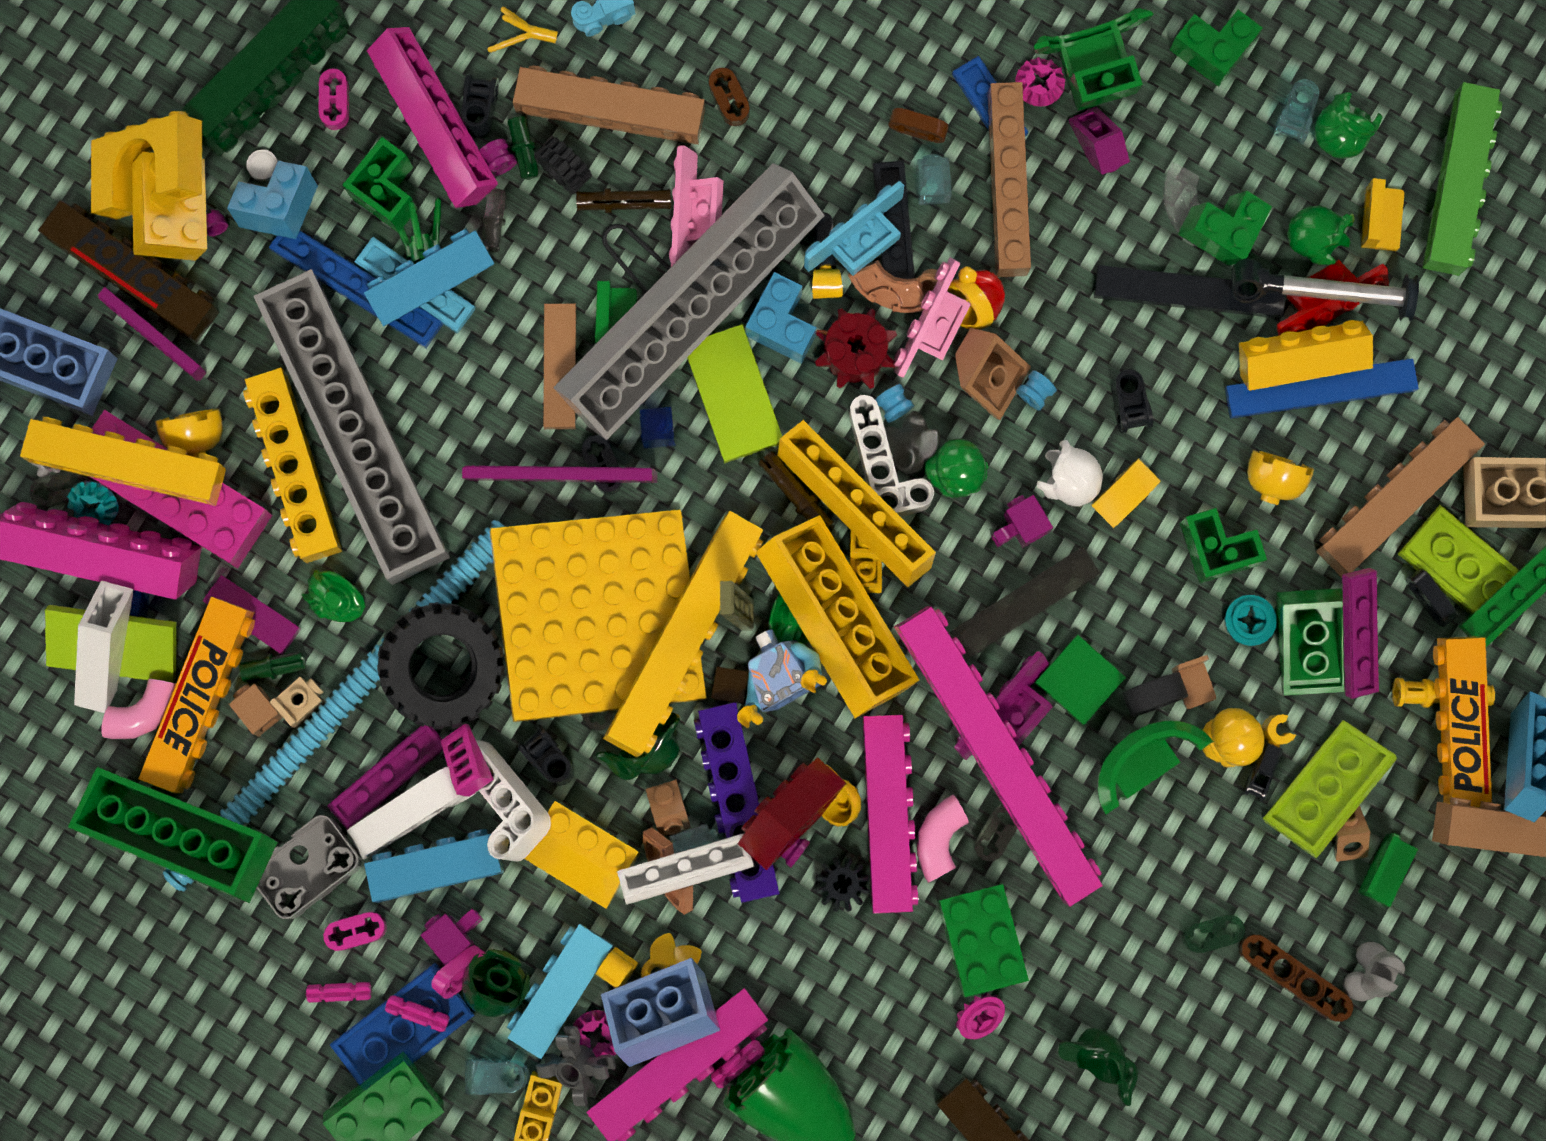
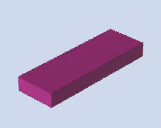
M220 575L203 599V602L208 604L210 598L215 597L255 612L252 618L255 620V625L251 634L282 655H284L301 630L297 625L222 575Z

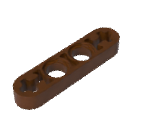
M1249 935L1241 940L1239 953L1245 962L1319 1014L1336 1022L1345 1021L1351 1016L1353 1003L1347 994L1261 935ZM1259 941L1261 943L1259 949L1266 955H1270L1271 950L1275 952L1268 960L1266 968L1262 966V963L1266 961L1259 955H1254L1252 958L1249 956L1251 950L1247 947L1248 943L1255 944ZM1279 959L1287 960L1291 966L1290 974L1285 978L1278 977L1273 970L1275 962ZM1307 978L1314 979L1318 985V991L1312 997L1305 996L1301 991V984ZM1326 988L1330 990L1325 995L1333 1001L1342 1000L1341 1007L1344 1009L1343 1013L1336 1012L1333 1015L1331 1013L1333 1007L1325 1001H1321L1320 1006L1316 1004L1324 996Z

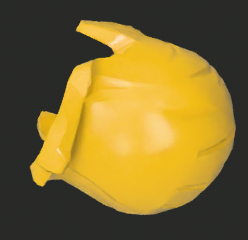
M1228 708L1222 710L1215 718L1207 722L1203 729L1214 741L1202 749L1205 756L1220 762L1224 767L1249 765L1257 760L1263 752L1264 734L1262 727L1255 717L1244 709Z

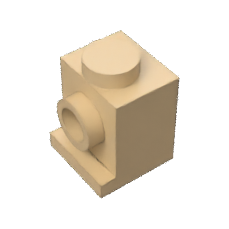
M299 677L278 697L270 701L272 706L288 724L296 729L312 716L313 711L316 712L319 709L318 706L320 704L324 705L326 702L320 697L324 691L312 678L306 681L302 677ZM297 694H302L304 697L300 705H295L293 702V698Z

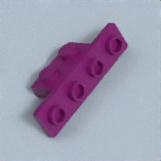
M1040 651L1024 660L1019 673L1001 687L999 696L995 699L1000 707L996 712L1002 722L1007 720L1013 727L1017 735L1013 740L1018 747L1052 709V705L1046 699L1030 688L1049 666V662ZM959 735L954 748L964 760H967L972 754Z

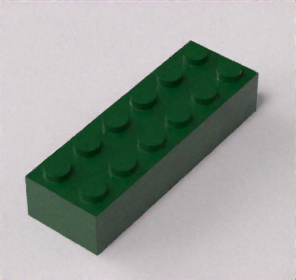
M291 0L180 110L188 113L189 117L202 121V142L218 157L224 152H230L237 145L238 138L246 130H252L259 123L260 116L268 108H274L282 99V94L290 86H296L302 80L304 72L311 65L318 64L324 58L326 50L333 43H338L345 37L350 26L339 3L335 0Z

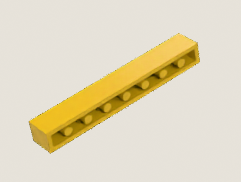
M731 511L724 516L604 735V740L635 757L642 755L643 751L646 753L651 751L658 737L653 734L659 723L663 725L666 723L673 710L669 703L674 694L678 697L681 695L688 682V679L684 678L689 666L692 668L696 667L703 655V651L699 649L704 639L710 640L718 627V623L714 620L720 611V581H732L737 585L741 584L748 571V568L744 566L748 557L754 558L756 556L755 552L762 546L763 541L759 537L763 529Z

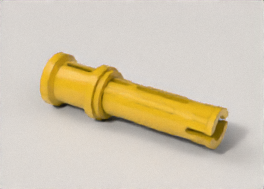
M1395 678L1392 698L1396 707H1401L1403 704H1421L1423 708L1433 706L1434 703H1440V698H1437L1435 695L1434 682L1432 680L1422 679L1421 682L1404 681L1403 678ZM1488 685V706H1492L1495 701V689L1493 685Z

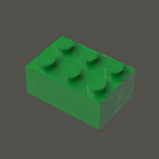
M1003 884L937 901L962 997H969L1029 981Z
M403 1051L323 1113L322 1124L336 1141H408L444 1113V1102Z

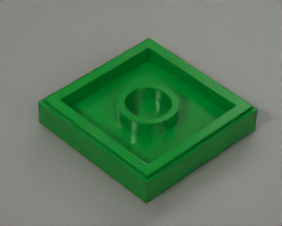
M1077 635L1038 678L1035 684L1084 726L1126 677Z

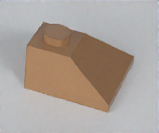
M970 328L955 353L960 386L994 418L1001 420L1015 396L1017 388L1022 384L1031 366L997 334Z

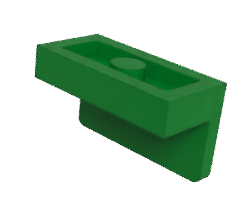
M597 281L595 344L637 303V290L635 288H612L610 281Z
M1396 833L1385 835L1358 893L1385 907H1391L1418 851L1417 848L1400 840L1401 836Z

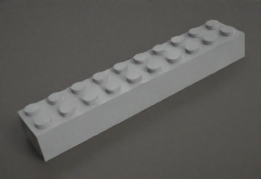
M772 163L554 386L555 391L591 430L607 440L825 216L794 173Z
M312 269L255 295L254 299L386 580L391 585H394L449 559L450 556L327 296Z

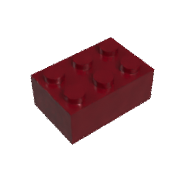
M818 757L808 766L802 763L791 775L793 780L788 782L785 779L773 792L775 797L770 799L767 796L754 810L758 816L754 814L741 828L745 834L737 844L765 870H768L821 818L847 784Z

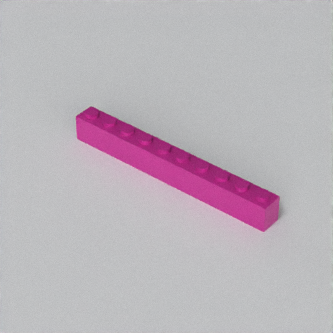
M926 606L894 626L1062 902L1070 907L1103 886L1098 879L1102 873L1092 858L1087 860L1081 849L1085 846L1079 835L1075 831L1070 833L1064 823L1068 818L1058 803L1053 805L1047 794L1051 790L1041 775L1036 777L1030 768L1034 762L1025 748L1019 750L1013 740L1017 737L1013 727L1007 720L1002 722L996 712L1000 709L997 701L990 692L984 693L979 684L983 681L980 673L973 664L968 666L962 657L966 653L964 647L956 636L951 639L945 627L949 624L945 616L939 609L934 611L932 607Z

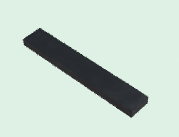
M1098 265L1096 271L1094 298L1280 319L1284 316V294L1266 293L1265 297H1261L1256 302L1241 303L1232 296L1231 279Z

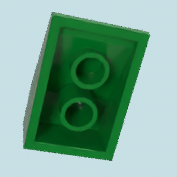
M1342 589L1276 592L1277 632L1283 695L1345 692Z

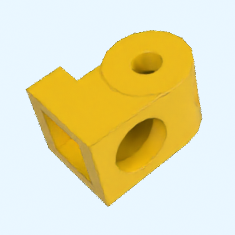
M614 947L595 974L614 988H618L626 984L639 963L617 947Z

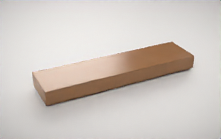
M544 304V430L576 429V413L554 389V386L576 365V304Z

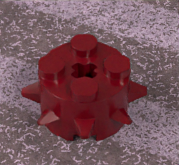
M843 308L838 309V320L832 324L830 329L817 330L815 333L825 342L824 354L815 361L816 367H830L832 374L837 377L838 388H842L847 382L856 384L862 381L869 389L874 388V377L878 375L883 367H896L893 365L895 361L887 355L889 343L897 336L896 331L885 330L880 322L875 320V310L870 309L866 315L847 313ZM859 344L863 351L859 349L858 353L851 352V345Z

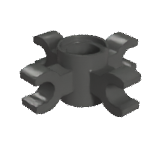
M565 1026L563 1028L565 1035L556 1036V1045L562 1051L563 1057H558L557 1054L553 1053L545 1054L543 1056L545 1064H536L537 1073L540 1078H550L556 1075L562 1085L573 1089L572 1100L574 1105L587 1107V1097L596 1096L595 1085L590 1082L589 1076H594V1078L599 1080L608 1079L607 1069H616V1062L614 1056L610 1054L596 1057L590 1048L579 1044L580 1032L577 1026Z

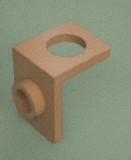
M1208 655L1172 668L1173 673H1180L1187 690L1188 697L1183 699L1186 709L1216 700V694L1204 662L1209 660Z
M1360 805L1336 834L1335 858L1338 862L1366 858L1368 856L1370 830ZM1349 843H1361V846L1355 851L1346 852L1343 850Z

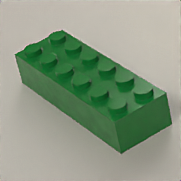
M99 767L96 768L68 825L69 828L87 837L247 903H250L278 843L263 833Z

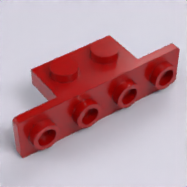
M1337 260L1335 264H1331L1308 277L1389 286L1388 268L1384 264L1357 278L1340 260ZM1286 295L1298 312L1277 324L1278 336L1284 332H1302L1312 330L1316 326H1325L1331 320L1347 311L1353 310L1361 303Z

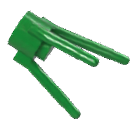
M439 198L435 200L432 239H430L429 234H421L415 204L413 201L408 203L414 236L410 238V243L404 227L399 232V236L405 247L406 257L411 258L413 264L425 259L422 254L423 252L437 244L440 245L441 199Z

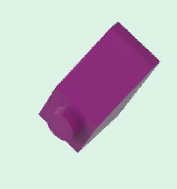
M1094 107L1069 119L1070 126L1089 163L1102 175L1114 172L1130 162L1122 130L1100 109Z

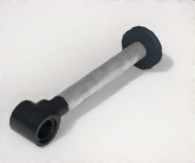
M1242 259L1232 267V296L1241 303H1253L1261 297H1265L1266 293L1398 306L1399 320L1402 321L1404 317H1408L1411 322L1417 307L1419 278L1416 275L1413 279H1410L1408 274H1406L1400 288L1269 274V269L1263 268L1261 263L1256 260Z

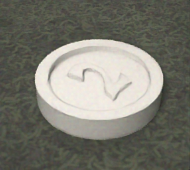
M257 150L249 156L247 170L255 180L268 181L271 179L278 160L268 150Z

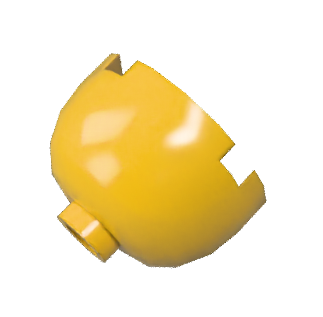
M220 409L185 413L175 417V419L170 420L168 417L155 421L160 440L166 448L168 446L178 447L186 450V455L198 458L199 453L206 454L207 450L214 448L221 440L223 432Z
M1252 450L1247 469L1248 481L1254 490L1261 493L1260 500L1279 505L1280 500H1293L1300 497L1306 491L1314 469L1307 465L1297 466L1293 460Z

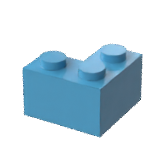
M278 161L267 187L238 181L227 209L240 228L296 239L318 185L307 166Z
M774 272L745 327V333L748 338L802 364L816 337L817 327L792 316L802 296V285Z

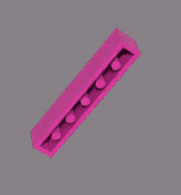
M409 27L387 28L367 50L375 68L380 73L389 93L394 98L405 121L411 128L419 146L424 151L433 171L438 176L455 208L477 205L498 185L495 177Z
M903 715L864 716L863 738L872 914L913 912L912 905H918L917 885H911V872H917L916 853H910L909 840L915 839L914 820H908V807H913L912 787H906V774H912L911 755H905L904 742H910L909 722L903 723Z
M745 988L715 1011L720 1031L658 1055L586 1112L607 1141H626L636 1133L633 1126L644 1119L646 1123H649L663 1112L659 1107L669 1098L674 1103L689 1091L685 1085L694 1078H697L699 1082L704 1080L715 1071L712 1066L713 1063L721 1057L725 1062L741 1050L738 1044L746 1037L753 1041L767 1030L764 1023L769 1019Z

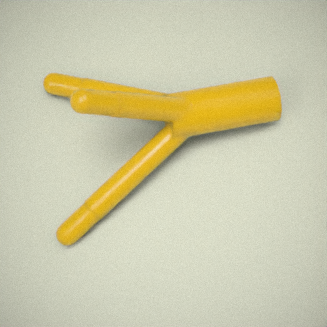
M503 6L501 7V12L505 15L502 16V19L526 31V33L492 45L487 50L489 53L529 38L556 43L558 31L530 25Z

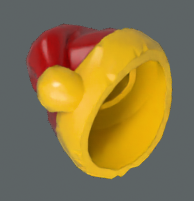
M966 266L960 269L958 273L959 278L952 280L947 291L971 304L960 325L961 327L966 329L987 328L998 318L1004 305L1005 291L1003 284L993 272L985 269L975 271L973 268Z

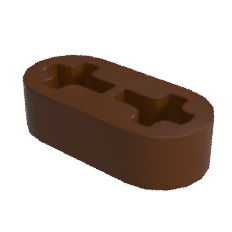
M723 67L715 69L709 76V89L722 118L731 126L743 125L748 120L750 113L749 103L735 74L730 69ZM722 77L724 81L730 80L728 82L729 93L725 94L721 86L716 87L718 78ZM731 100L734 101L737 108L743 107L741 115L738 117L734 113L728 114L731 111L729 103Z
M894 108L888 126L897 132L934 143H943L949 129V125L940 119L903 108Z

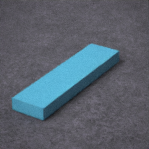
M372 237L354 262L375 278L383 275L387 280L397 274L395 271L396 267L408 260ZM448 290L420 306L457 334L476 309L474 305L452 290Z

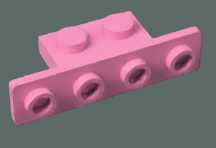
M684 145L677 147V157L674 160L676 177L675 187L672 192L674 213L671 219L672 247L669 251L671 267L722 216L724 181L718 177L697 179L698 155Z
M951 257L947 263L942 262L935 276L938 282L933 292L929 290L926 293L921 304V308L924 310L919 320L914 319L907 332L909 340L905 348H900L894 357L895 362L893 365L896 366L894 372L904 378L918 349L941 360L944 359L971 305L970 302L947 291L960 266V262Z

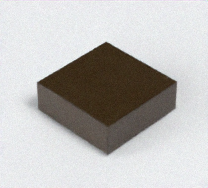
M717 667L711 699L743 704L749 672Z

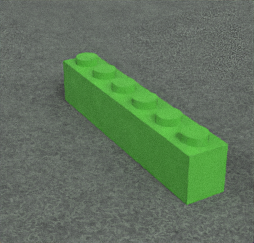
M1463 82L1454 94L1422 266L1423 269L1460 276L1473 264L1475 249L1471 248L1473 238L1477 237L1481 225V220L1477 219L1478 209L1482 208L1486 198V190L1482 189L1484 178L1487 179L1492 165V161L1488 160L1489 149H1493L1497 138V131L1493 130L1494 121L1498 120L1502 110V101H1498L1500 89Z

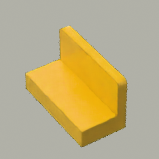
M1373 178L1366 187L1361 248L1398 251L1401 240L1404 191L1385 188V179Z

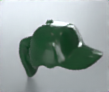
M671 712L664 725L658 724L653 733L658 737L649 753L643 751L642 755L635 757L624 750H621L619 754L611 751H601L596 754V757L605 762L610 770L623 780H632L641 773L658 774L670 768L679 755V744L673 737V733L680 721V716Z
M1089 1028L1080 1035L1077 1042L1063 1041L1059 1044L1058 1054L1060 1058L1065 1061L1076 1062L1078 1068L1088 1070L1102 1082L1118 1085L1119 1098L1126 1106H1131L1132 1094L1138 1079V1070L1135 1063L1125 1056L1121 1042L1114 1035L1105 1030Z

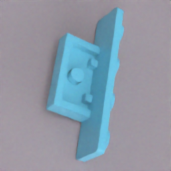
M898 181L893 186L887 185L878 193L877 199L872 203L861 205L854 212L853 218L845 224L843 222L837 224L825 240L821 243L819 241L814 242L805 252L804 268L810 272L833 254L854 276L898 241L901 233L883 214L903 198L904 184Z

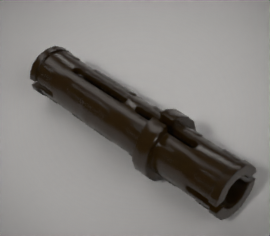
M605 188V191H577V211L605 210V213H612V210L671 209V189L611 191V188Z
M774 451L764 456L765 460L761 459L758 465L763 468L796 507L795 512L799 516L803 515L808 521L820 515L827 527L831 528L835 524L817 503L818 498L807 492L776 456Z

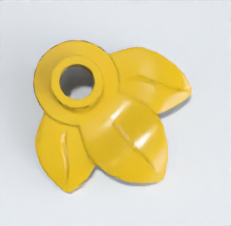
M671 933L664 934L652 943L650 959L642 967L641 978L650 975L655 967L665 969L689 958H692L698 964L702 951L690 945L676 947Z

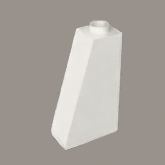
M101 581L78 625L74 705L105 713L117 692L133 596V589Z

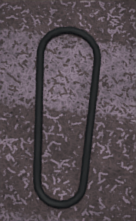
M612 224L603 232L602 243L645 294L648 291L608 245L607 234L613 229H622L667 270L671 266L628 227L622 224Z

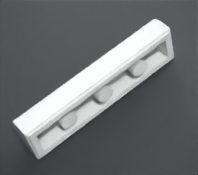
M744 833L617 871L626 905L754 867L751 856L737 844Z

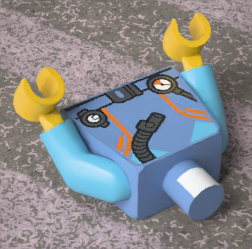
M772 629L756 636L755 639L762 654L748 662L747 697L745 707L737 715L739 723L746 728L750 727V721L759 725L763 722L762 715L758 713L760 710L762 712L778 710L808 692L815 693V688L821 685L824 686L827 683V679L821 675V663L818 653L796 640L779 643Z

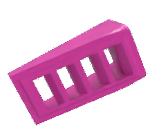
M469 724L462 725L441 740L451 781L457 795L470 797L494 780ZM462 737L464 742L454 748L453 743ZM466 749V753L458 757L457 754ZM469 759V764L463 767L462 763ZM472 770L473 774L467 777L466 773Z

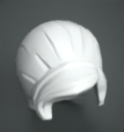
M1063 440L1059 443L1062 448L1061 451L1050 450L1046 453V459L1052 464V476L1046 483L1038 481L1037 488L1041 489L1048 499H1059L1067 505L1080 507L1090 503L1099 494L1103 480L1102 470L1093 455L1083 449L1070 446L1068 440Z

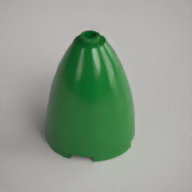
M789 1028L785 1030L783 1036L778 1037L773 1034L761 1043V1046L765 1049L764 1055L739 1075L736 1086L730 1085L726 1090L724 1106L747 1125L775 1141H856L854 1139L856 1131L853 1119L836 1081L811 1048Z

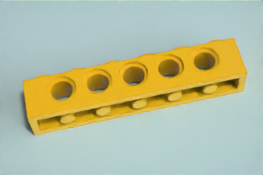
M278 368L245 379L247 389L243 390V395L248 408H254L257 419L252 420L257 437H263L266 448L261 450L267 468L272 466L275 478L271 479V485L276 497L281 496L284 508L280 509L284 525L286 527L290 526L294 538L289 539L294 556H300V559L305 563H309L343 552L288 375L282 368ZM279 401V408L275 413H265V408L269 402ZM281 430H287L289 433L287 440L281 444L275 443V435ZM289 460L298 461L297 469L294 472L284 473L286 462ZM300 489L307 490V497L303 502H293V495L296 491ZM308 519H316L317 525L315 530L311 533H303V523Z

